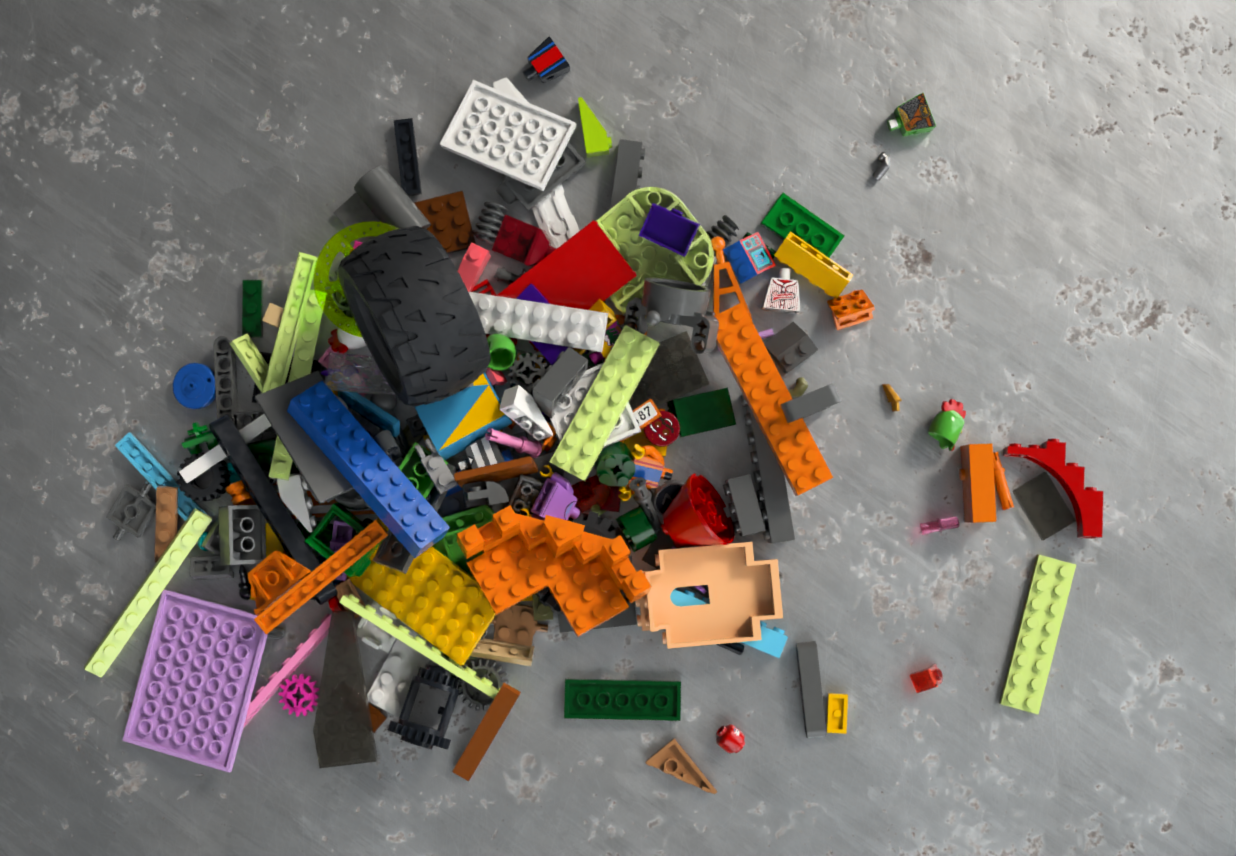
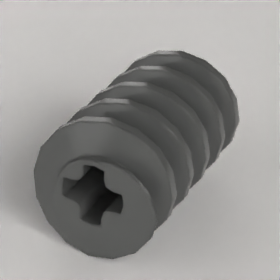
M485 202L484 206L487 209L481 210L484 216L478 217L482 223H476L475 226L479 230H473L472 233L477 239L494 245L490 238L497 237L493 231L500 230L496 224H502V221L498 218L505 217L501 211L508 209L495 202Z
M724 215L722 217L723 221L718 220L717 226L713 225L711 227L712 232H706L710 240L719 236L731 242V234L737 237L735 230H739L738 226L727 215Z

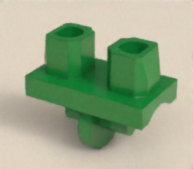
M198 422L193 423V429L187 431L191 437L185 438L184 442H182L183 448H187L191 455L202 453L200 443L206 442L209 450L219 445L211 430L206 431L208 430L207 425L200 426Z

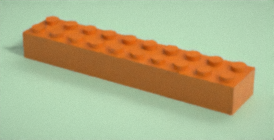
M741 302L715 315L714 317L719 322L716 344L795 496H799L832 479L833 476L803 418L787 423L780 405L792 400V397L744 304Z

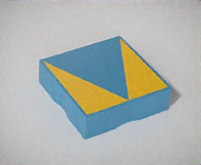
M486 373L479 376L471 387H467L441 401L415 407L438 454L443 460H447L465 450L466 447L484 437L486 433L489 434L490 432H487L488 428L499 431L512 424L511 419L499 409L501 400L497 396Z

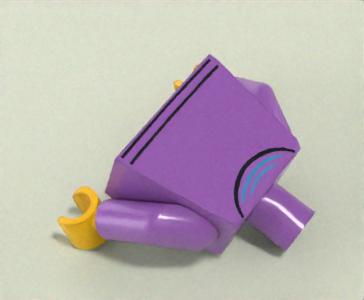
M544 465L545 468L549 469V473L543 474L540 471V475L542 477H550L551 479L547 478L531 509L533 514H530L526 508L520 510L525 511L528 517L543 521L546 515L563 520H568L569 517L576 519L580 514V509L575 507L577 498L573 495L574 490L569 480L557 472L553 473L549 465Z

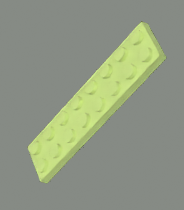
M626 325L624 326L550 463L583 481L586 480L660 345L658 341Z
M1037 554L999 704L1039 714L1076 564Z

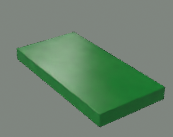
M785 193L780 195L761 222V225L782 240H785L791 231L828 258H830L845 236Z

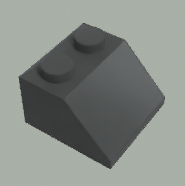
M794 322L764 343L767 351L784 374H787L818 351V348L809 336Z

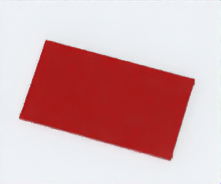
M593 220L496 296L516 299L530 284H533L552 305L589 310L599 299L605 301L637 275L600 228L598 222ZM528 340L529 343L533 346L534 350L538 352L539 350L536 348V346L530 340Z

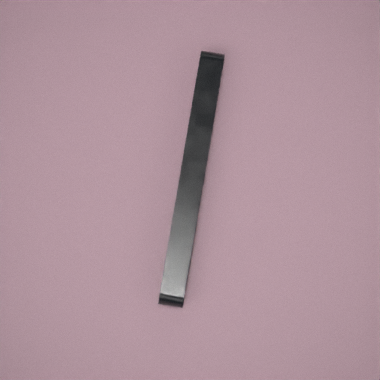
M225 415L210 423L209 428L287 555L308 568L311 572L321 565L309 544L305 542L306 539L230 417ZM331 582L318 592L314 598L319 605H322L337 596L338 593Z

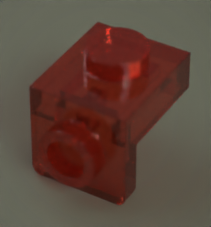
M936 664L910 674L917 693L938 687L943 682L942 671Z

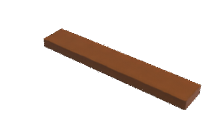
M503 683L454 767L453 773L467 781L471 779L518 699L520 691Z

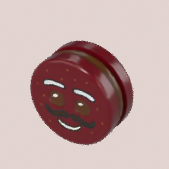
M660 411L662 416L644 427V434L652 445L666 447L678 438L680 425L672 413Z

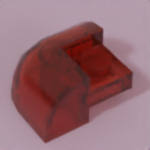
M597 475L571 485L574 490L573 495L577 498L575 507L580 509L582 513L589 510L594 504L602 507L610 496V486L601 483Z

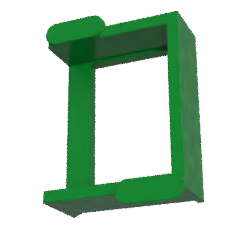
M338 503L332 504V507L319 525L305 540L306 543L326 559L335 552L321 542L318 537L335 515L359 533L367 527L365 523ZM380 543L356 561L353 566L345 570L344 573L349 577L362 576L371 564L369 558Z

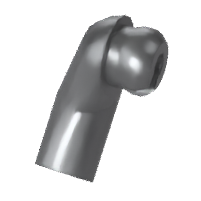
M881 152L877 159L881 164L872 174L879 181L890 167L891 157L885 152Z

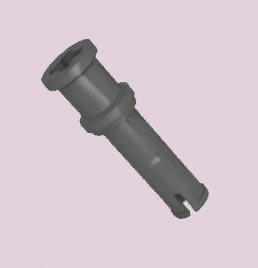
M642 477L633 479L629 487L635 494V501L641 505L649 524L656 531L662 527V523L651 501L652 494L647 490L646 480Z

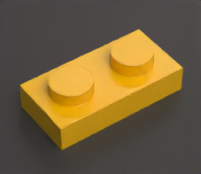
M828 693L827 733H847L848 694Z

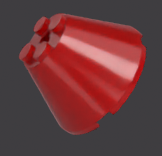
M696 473L692 474L663 514L664 524H662V529L664 533L670 535L677 548L682 546L727 545L733 542L735 535L731 517L727 518L723 509L726 505L720 494L704 476H695Z

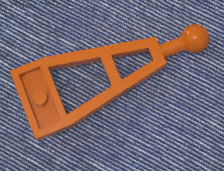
M716 236L711 239L717 263L713 264V312L715 315L719 314V295L735 292L739 303L742 302L752 320L730 262L724 260L723 249L725 241L722 237ZM726 268L732 285L719 288V270Z

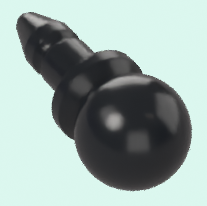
M240 565L239 575L241 583L238 584L240 588L239 595L242 599L249 600L251 597V584L248 580L247 570L244 565Z

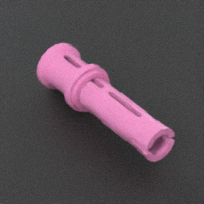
M493 428L487 429V432L491 434H485L486 440L515 448L518 453H527L533 458H537L542 450L541 442L530 441L524 436L518 438Z

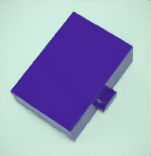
M652 203L639 236L685 257L700 224L682 216L683 212L675 208L669 210L656 203Z

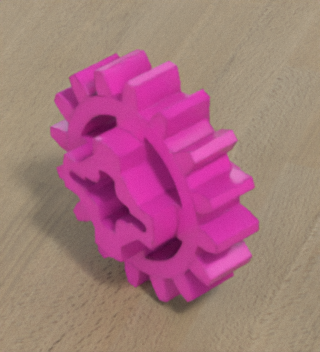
M296 674L292 675V680L287 678L285 680L286 684L280 686L283 691L279 692L278 695L283 696V699L279 703L285 704L282 708L283 710L290 709L289 715L296 712V717H299L302 712L306 716L308 715V710L310 712L315 710L313 705L318 706L320 704L317 699L321 698L322 695L317 694V691L321 687H315L317 680L311 682L310 675L306 679L304 674H300L299 678ZM297 683L294 690H289L292 684ZM306 684L310 687L311 691L307 689ZM299 691L302 695H304V697H302L301 699L299 696L296 695V693H298ZM306 700H311L308 706L303 707Z

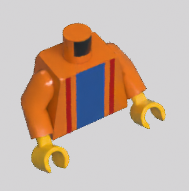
M634 445V451H631L635 463V473L629 480L626 488L624 486L619 488L622 494L618 495V497L623 501L630 499L634 492L630 489L629 484L635 478H644L647 490L657 488L660 479L671 480L673 470L664 468V457L654 446Z

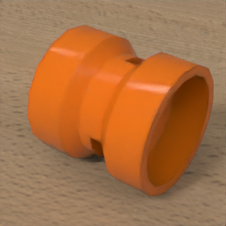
M242 481L235 482L225 488L227 493L232 496L231 502L233 505H239L252 498L250 493L246 491Z

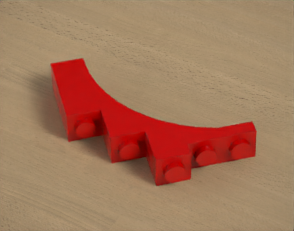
M1052 438L1042 443L1041 448L1040 445L1021 447V444L1011 443L1003 449V456L1027 459L1045 469L1059 482L1068 495L1074 509L1077 522V538H1102L1103 491H1097L1096 487H1085L1084 490L1085 467L1078 466V463H1066L1065 465L1066 442H1060V439Z

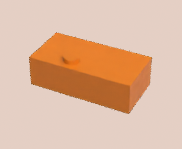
M968 444L960 446L962 469H959V479L962 480L964 522H996L993 444Z

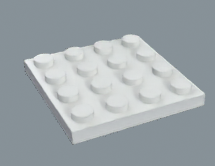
M604 363L586 370L575 387H571L563 396L566 398L563 404L559 402L554 408L555 415L551 421L560 442ZM629 402L603 448L641 432Z

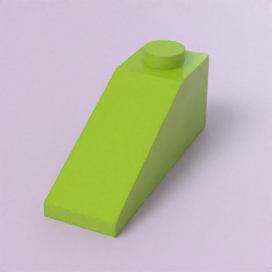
M578 97L587 158L609 155V149L612 148L611 137H607L606 130L583 98Z

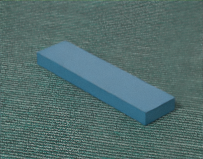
M344 383L337 386L338 397L342 398L347 406L381 429L389 430L393 437L400 434L398 419Z

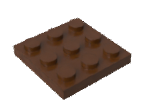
M463 191L414 202L431 223L427 230L436 237L447 254L468 249L471 243L476 244Z

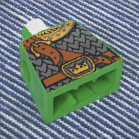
M924 93L898 106L894 110L895 118L887 120L888 129L893 131L899 128L902 136L930 132L936 127Z

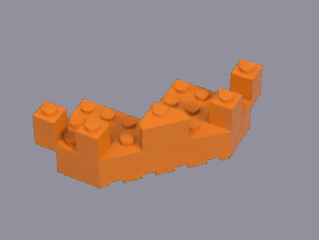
M510 505L493 514L492 521L477 529L474 524L457 534V543L466 559L480 551L483 553L467 562V566L495 615L548 586L574 633L579 637L629 608L620 590L623 589L630 603L648 594L652 587L643 571H636L628 557L631 551L621 535L614 539H609L583 532L585 525L549 515L545 516L544 521L515 513Z

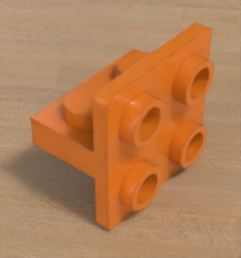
M854 290L849 294L839 296L837 299L834 297L827 301L837 330L873 319L872 311L875 310L874 305L863 290Z

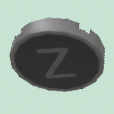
M667 480L664 482L665 484L659 485L652 494V503L660 515L664 514L683 486L681 481Z

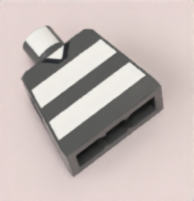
M484 436L465 448L468 458L458 462L461 471L505 462L499 444L486 440Z

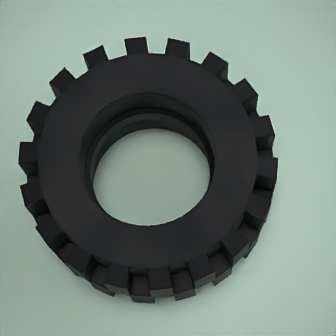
M206 453L190 455L191 457L184 459L185 463L180 464L179 468L181 470ZM221 460L210 468L213 473V480L205 489L200 488L196 484L195 479L186 483L179 471H177V476H180L177 484H181L179 489L185 492L184 495L186 497H190L195 501H213V499L220 498V495L226 492L225 488L230 485L228 483L230 475H228L229 470L225 466L226 462Z

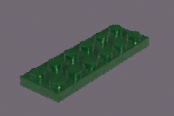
M565 679L564 718L680 721L681 681Z

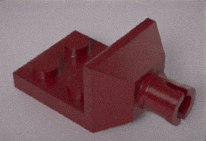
M505 214L492 250L520 261L527 266H532L539 263L557 248L551 246L552 243L545 230Z

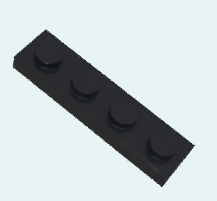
M413 118L394 120L401 187L408 196L422 194Z

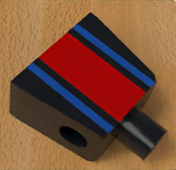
M549 36L527 57L531 67L523 71V74L528 82L538 76L542 83H546L570 72V65Z

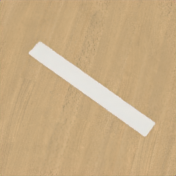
M265 414L239 430V433L245 443L271 427V424ZM217 445L179 471L186 483H189L227 456L220 445Z

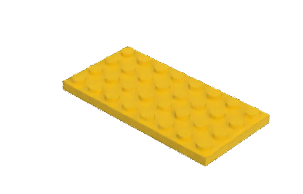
M378 517L377 520L381 523L385 530L388 531L389 528ZM379 545L369 558L371 564L362 576L349 577L347 575L353 585L382 607L395 614L398 619L460 666L465 664L495 617V613L475 578L433 547H430L413 559L405 574L373 561L380 547Z

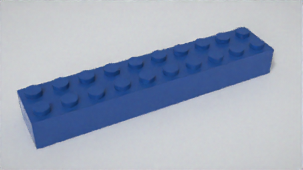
M323 381L318 382L291 399L287 409L288 413L347 479L414 559L445 537L450 529L448 524Z

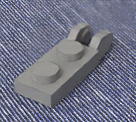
M428 438L425 440V444L430 450L431 455L426 457L423 449L418 444L414 448L421 459V464L441 495L458 484L443 458L438 454L433 443Z

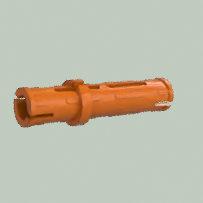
M998 451L993 452L994 482L1002 510L1010 509L1014 505L1004 475L1005 468H1002Z

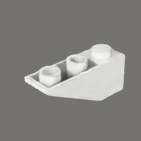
M519 385L504 391L499 408L503 413L538 441L553 436V432L536 402L527 391Z
M291 476L289 481L278 479L277 485L281 500L309 532H313L315 527H317V520L315 515L312 516L311 508H313V502L311 497H308L306 489L309 488L303 476Z

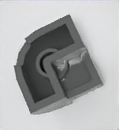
M480 481L463 484L464 507L509 502L505 489L495 482Z

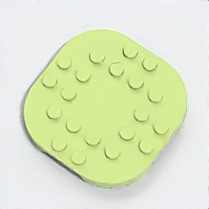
M644 187L634 190L596 220L600 228L637 275L610 296L617 309L624 314L626 313L629 301L634 300V297L642 298L645 278H664L702 285L710 275L713 267V246L701 225L685 257L639 236L652 203H656L669 210L675 208L683 212L682 216L698 223L684 203L675 194L663 188Z

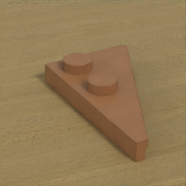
M675 738L645 761L647 765L675 776V778L699 787L701 790L712 794L717 793L714 786Z

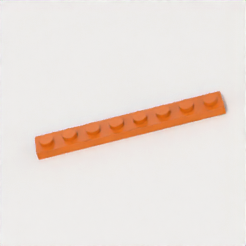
M376 519L254 620L264 633L268 634L385 539L389 533Z

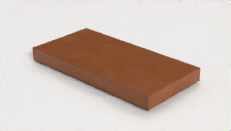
M528 456L457 472L454 474V478L462 488L463 484L480 481L498 482L519 477L520 474L538 473V467L532 457Z

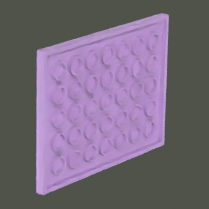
M163 590L122 741L225 772H232L268 636L254 620L258 615L174 591Z

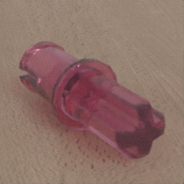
M957 517L942 520L937 518L936 521L920 523L922 535L934 532L942 533L944 530L960 526Z

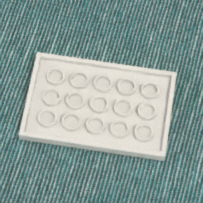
M473 80L440 142V147L544 191L576 128V123Z

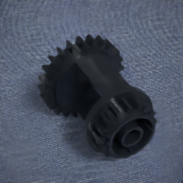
M426 664L425 668L420 667L417 676H413L398 722L390 721L387 730L401 735L400 740L431 750L433 746L448 749L451 740L444 737L460 692L457 689L460 680L456 679V675L450 671ZM421 683L450 692L445 707L440 706L438 709V714H441L442 717L437 730L408 721Z

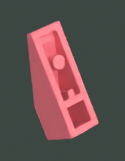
M474 243L470 244L458 269V273L468 292H471L474 286H476L491 258L488 250Z

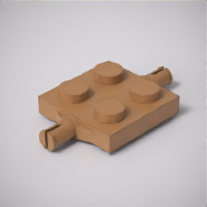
M515 604L497 614L491 624H494L495 629L494 641L532 646L533 636L536 631L547 633L549 626L534 621L533 606Z

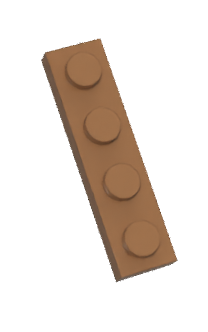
M157 487L155 563H157L177 534L178 487Z

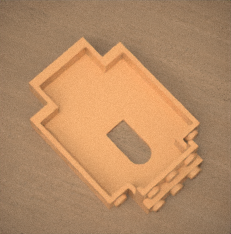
M751 541L729 543L727 545L658 550V554H655L656 566H660V569L643 571L652 587L648 594L636 600V607H640L641 614L637 615L638 627L642 626V631L650 630V632L665 629L666 632H662L663 644H667L668 649L762 640L760 620L783 618L778 559L754 561L753 544ZM708 585L710 604L676 606L671 602L670 595L675 588Z

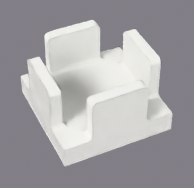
M375 600L373 601L371 606L377 610L376 614L381 617L383 614L393 620L392 624L397 627L400 625L405 626V623L398 619L395 614L382 607ZM363 617L357 626L356 635L362 638L361 641L377 650L381 649L389 653L397 638Z

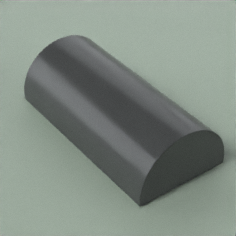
M381 165L373 168L355 184L354 190L387 231L412 226L427 229L431 226V223L385 166Z

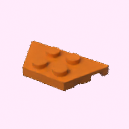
M279 550L272 552L248 572L252 598L255 597L257 608L254 609L255 615H260L309 575L311 571Z

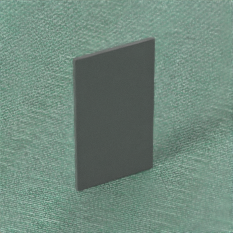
M319 371L258 394L255 396V399L317 501L321 504L354 488L287 411L292 398L320 381L325 383Z

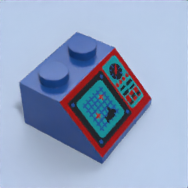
M759 232L723 249L740 284L776 266Z

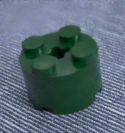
M620 441L603 448L594 464L599 481L608 486H626L635 473V463L631 451L626 444Z
M640 506L616 518L619 527H624L622 532L625 539L630 541L629 545L633 552L657 540V536Z

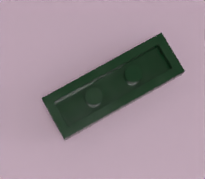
M243 280L242 336L248 334L250 338H263V280Z

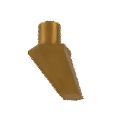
M882 384L888 402H891L892 412L900 411L899 401H902V399L890 384Z

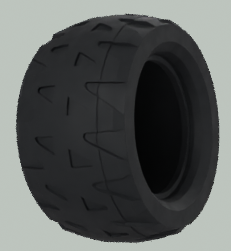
M419 226L388 231L365 241L341 260L338 267V275L348 306L378 368L402 403L416 407L441 401L464 390L486 372L490 363V350L478 312L452 260L430 231Z

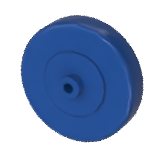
M190 363L180 368L173 380V393L176 400L182 406L189 409H202L209 406L216 398L215 372L207 365L200 363Z

